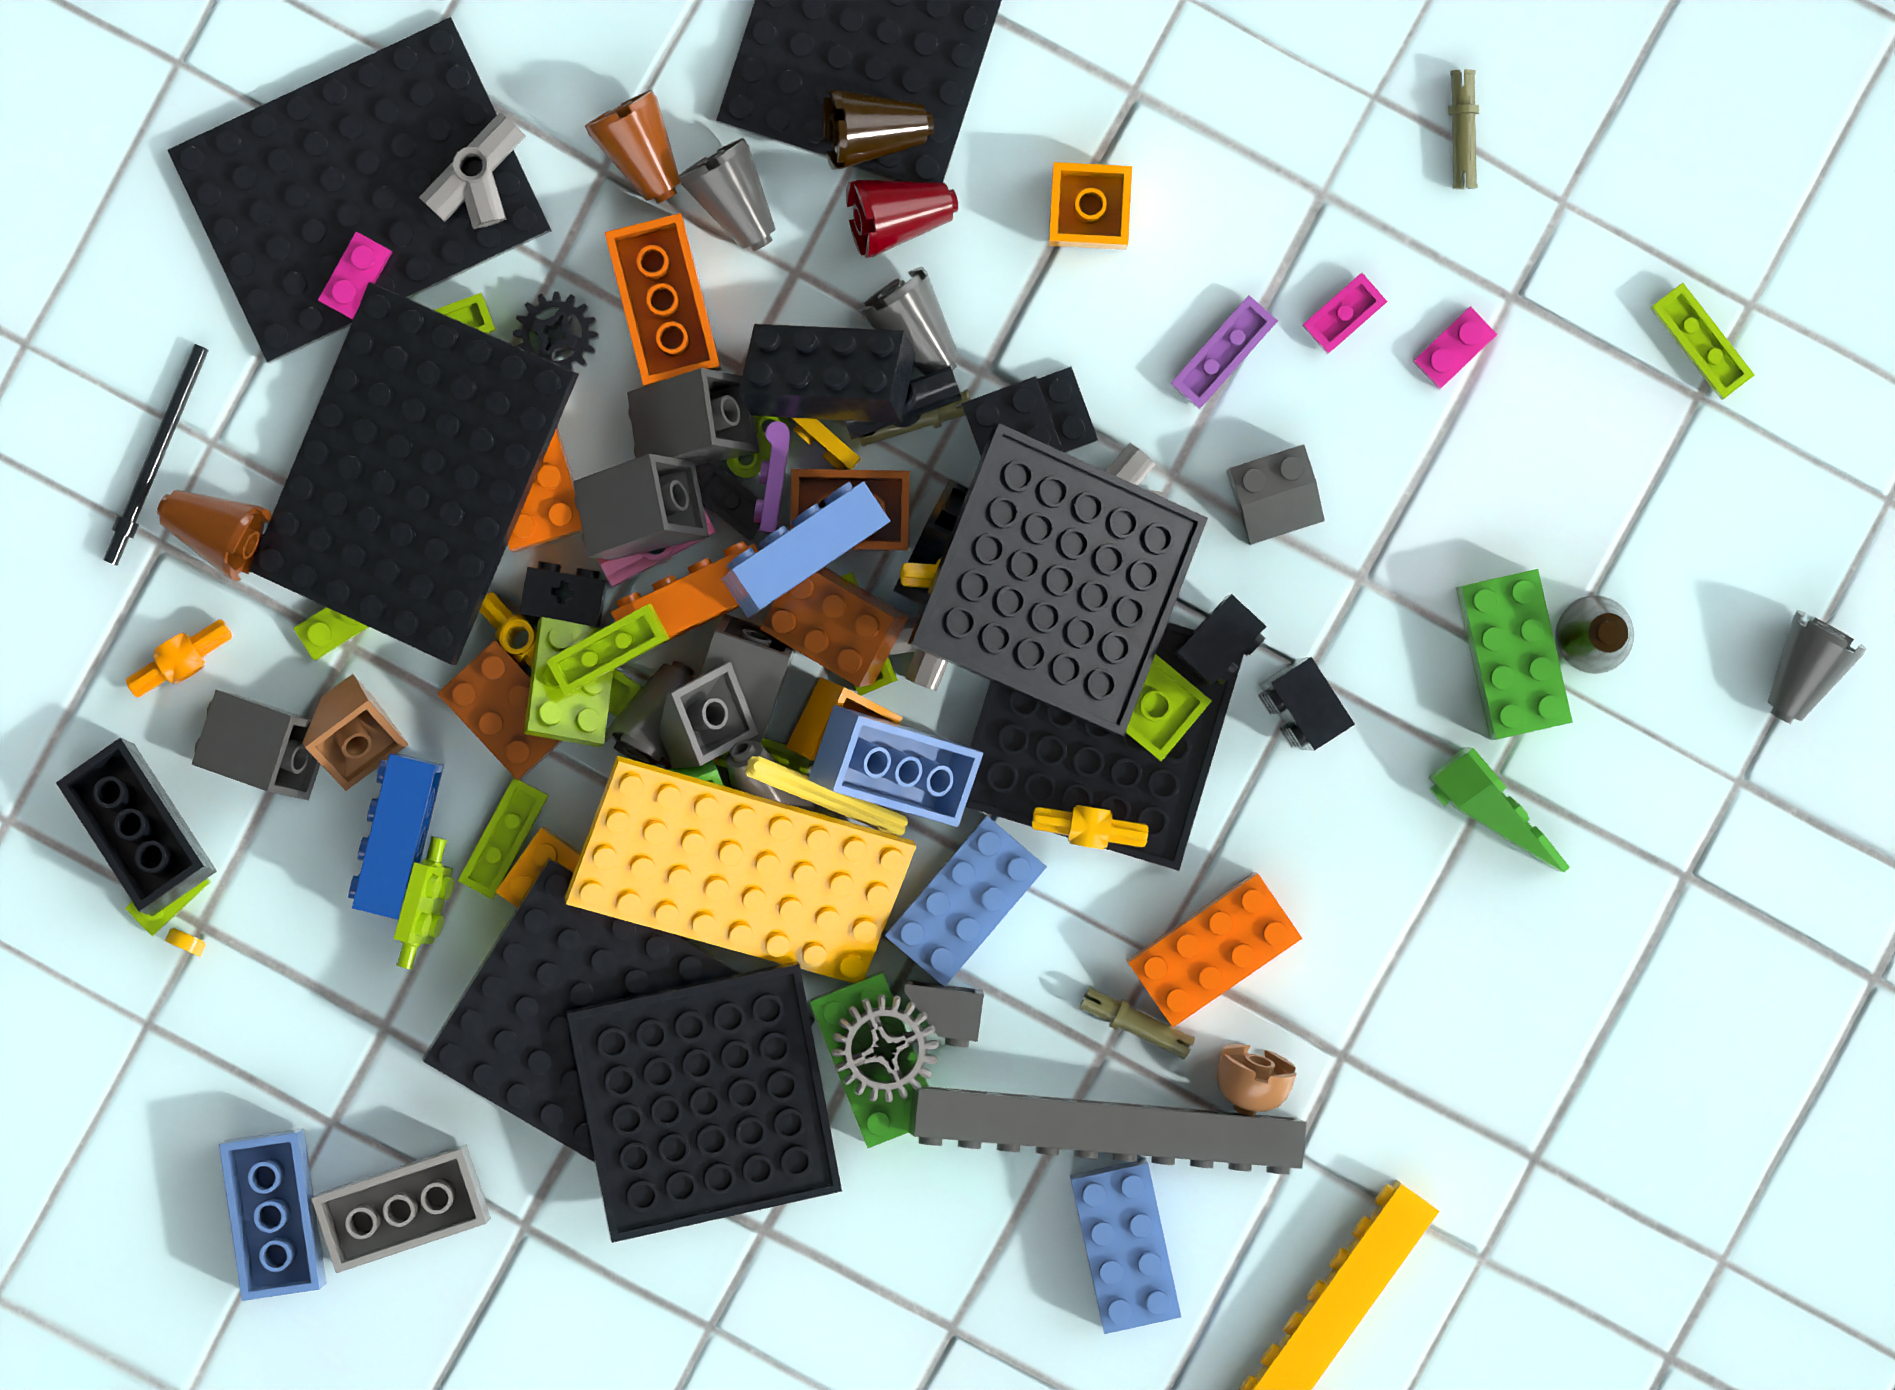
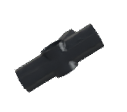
M951 366L910 380L901 423L844 420L851 440L891 425L901 428L910 427L920 419L921 414L963 400Z

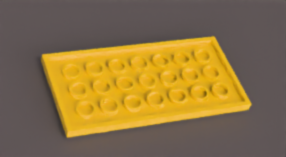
M617 756L566 892L565 902L567 905L781 964L797 961L800 964V969L855 983L866 977L913 857L916 844L914 840Z

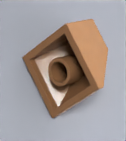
M354 674L347 677L321 697L303 740L304 747L345 791L380 766L381 760H387L389 754H397L408 746L407 741L382 707Z

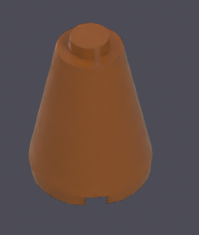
M653 90L643 92L621 103V106L612 111L608 110L585 125L588 135L646 201L654 198L656 203L659 204L678 193L675 186L681 182L678 178V170L658 99Z
M175 490L170 495L166 494L161 499L157 508L160 524L233 581L241 580L238 576L240 572L250 573L249 569L264 535L265 523L268 524L272 517L270 511L261 506L181 490Z

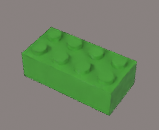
M1534 569L1456 587L1490 740L1573 723L1539 570Z
M884 970L810 1000L834 1065L845 1061L844 1056H832V1049L844 1047L843 1042L833 1040V1034L835 1032L847 1033L848 1030L841 1027L838 1022L840 1018H845L851 1023L855 1020L850 1014L849 1008L855 1006L861 1014L866 1011L862 1003L864 998H868L871 1001L872 1008L879 1007L877 1000L880 994L885 996V1006L892 1007L894 996ZM879 1016L883 1027L888 1033L899 1035L908 1032L904 1021L892 1016ZM868 1021L860 1026L853 1037V1055L866 1049L873 1042ZM877 1029L879 1040L876 1042L879 1044V1047H874V1052L866 1056L874 1053H883L888 1058L891 1066L894 1067L891 1060L894 1055L892 1050H897V1044L904 1040L897 1043H887ZM913 1044L901 1050L897 1057L903 1075L913 1067L918 1057ZM880 1062L864 1063L858 1066L866 1075L874 1079L892 1080L887 1069ZM849 1068L837 1072L867 1148L909 1133L913 1087L910 1083L905 1085L908 1091V1097L902 1099L897 1088L892 1090V1102H886L885 1090H878L876 1101H871L870 1093L872 1088L866 1086L864 1092L861 1095H857L855 1090L860 1081L855 1079L849 1085L843 1083V1079L851 1073ZM920 1074L915 1077L922 1086H929L927 1079Z

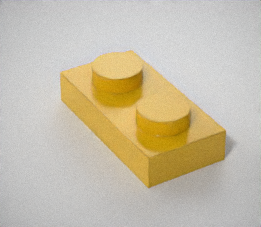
M792 418L797 424L793 431L807 444L811 445L815 440L827 450L822 457L837 470H841L844 466L848 470H853L861 461V458L817 419Z

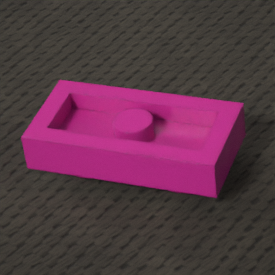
M355 232L318 301L353 320L368 283H376L392 251Z
M1361 273L1302 326L1328 355L1388 301L1367 277Z
M1470 306L1414 359L1413 363L1440 390L1498 334Z

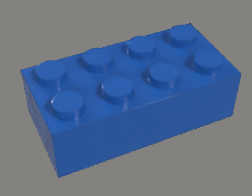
M399 753L389 754L387 760H381L376 783L382 784L379 798H372L367 815V821L373 822L370 835L362 838L357 859L363 861L360 874L353 876L348 892V898L354 899L352 909L399 920L414 862L421 863L444 764Z

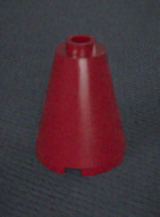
M856 180L848 182L846 188L847 207L853 206L854 219L849 220L851 233L858 252L861 256L865 255V258L875 257L953 220V213L958 212L956 193L954 189L949 190L945 183Z

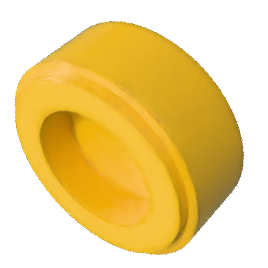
M175 928L170 929L165 938V942L201 957L206 946L204 941Z

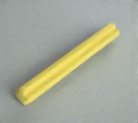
M751 756L748 759V765L745 768V773L748 777L886 833L902 836L906 832L905 827L908 824V820L904 815L875 803L828 790L809 781V776L760 756Z

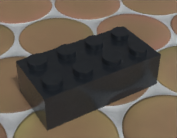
M754 324L738 393L751 416L901 423L915 352L904 330Z
M1312 656L1295 660L1259 684L1263 692L1258 694V697L1270 715L1276 713L1281 718L1284 725L1279 727V730L1291 748L1294 746V748L1298 747L1301 750L1315 751L1355 725Z
M119 738L56 782L139 912L150 916L156 915L217 872L134 743Z

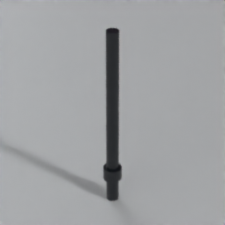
M194 344L123 514L116 517L111 529L115 532L103 558L108 563L118 566L129 538L134 539L139 527L136 521L209 350L202 346Z

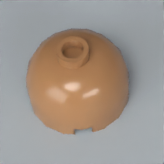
M1230 1044L1224 1046L1218 1063L1216 1078L1218 1088L1224 1097L1234 1104V1110L1244 1115L1253 1116L1256 1112H1266L1275 1109L1286 1101L1297 1074L1294 1073L1296 1069L1294 1064L1268 1050H1265V1057L1249 1054L1247 1052L1251 1047L1250 1045Z

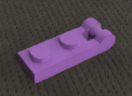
M779 421L771 423L766 429V437L772 447L770 461L762 460L759 478L760 484H766L764 500H756L754 523H761L760 532L773 533L778 527L789 449V429L784 423Z

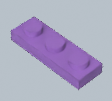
M1248 295L1170 384L1200 410L1278 320Z

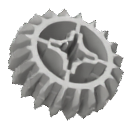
M880 994L877 1000L879 1007L872 1008L871 1001L868 998H864L862 1000L863 1007L866 1010L864 1013L861 1014L855 1006H851L849 1012L855 1020L851 1023L845 1018H840L839 1025L848 1031L846 1034L840 1032L833 1034V1040L843 1042L844 1047L832 1049V1056L845 1057V1061L836 1064L835 1069L837 1072L849 1068L851 1073L843 1079V1083L849 1085L855 1079L860 1081L855 1090L857 1095H861L865 1087L868 1086L872 1088L870 1093L871 1101H876L878 1090H885L886 1102H892L893 1089L898 1088L902 1099L908 1097L906 1084L910 1083L915 1090L922 1088L921 1083L915 1078L918 1074L927 1079L931 1078L932 1072L923 1067L924 1062L937 1064L938 1058L926 1053L927 1049L938 1048L939 1042L937 1040L926 1041L925 1036L934 1033L935 1027L928 1025L923 1029L921 1028L920 1023L925 1021L927 1014L922 1012L915 1018L912 1017L910 1014L915 1008L913 1002L910 1001L903 1011L899 1009L900 996L895 995L892 1007L885 1006V996ZM879 1016L898 1018L908 1024L912 1031L892 1035L885 1030ZM868 1021L873 1042L866 1049L853 1055V1037L860 1026ZM877 1029L887 1043H897L904 1040L897 1044V1050H892L894 1055L891 1060L894 1067L891 1066L888 1058L883 1053H874L866 1056L874 1052V1047H879V1044L876 1042L879 1040ZM918 1042L919 1052L917 1060L913 1067L903 1075L897 1059L898 1054L904 1048L909 1047L910 1044ZM880 1062L885 1066L892 1080L874 1079L866 1075L858 1066L864 1063Z

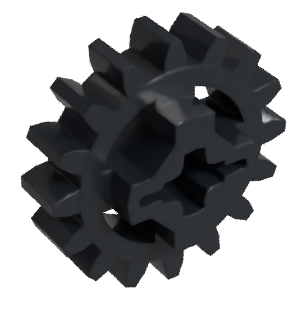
M554 291L552 301H547L543 294H539L538 306L534 307L529 302L524 304L529 312L527 317L523 315L516 316V320L523 327L522 329L514 330L513 336L521 338L523 341L517 347L538 355L530 340V331L539 336L542 343L538 356L574 371L573 364L576 362L583 367L587 366L586 360L583 358L585 352L588 354L596 353V350L589 345L590 340L599 339V334L589 329V327L597 322L596 318H585L583 316L589 308L585 303L577 308L574 307L576 300L574 295L570 294L566 301L563 302L558 291ZM558 309L555 316L546 320L537 318L545 311ZM573 315L581 325L582 338L573 334L570 324L573 320ZM562 324L561 331L566 335L563 341L556 340L554 345H550L551 338L547 335V331L549 329L556 330L558 325ZM567 349L575 351L566 359L553 361L559 352Z

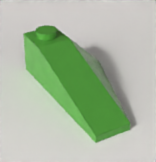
M1463 747L1428 777L1434 784L1430 791L1444 807L1450 803L1455 809L1559 872L1565 873L1570 868L1546 836L1536 826L1532 827L1528 823L1530 818L1523 807L1511 796L1506 797L1503 791L1507 787L1474 748Z

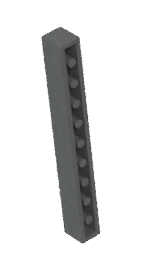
M922 1086V1088L917 1090L913 1088L909 1133L914 1137H919L918 1143L924 1145L942 1146V1140L948 1139L958 1140V1147L981 1149L982 1142L997 1143L996 1150L1006 1152H1020V1146L1036 1147L1035 1153L1044 1155H1059V1149L1074 1150L1075 1157L1097 1159L1098 1152L1113 1153V1160L1136 1162L1137 1155L1152 1156L1151 1163L1175 1165V1158L1189 1159L1190 1166L1213 1168L1214 1162L1228 1163V1169L1251 1171L1252 1165L1267 1166L1266 1172L1289 1175L1290 1168L1302 1169L1307 1122L1294 1117L1259 1114L1249 1116L1235 1112Z

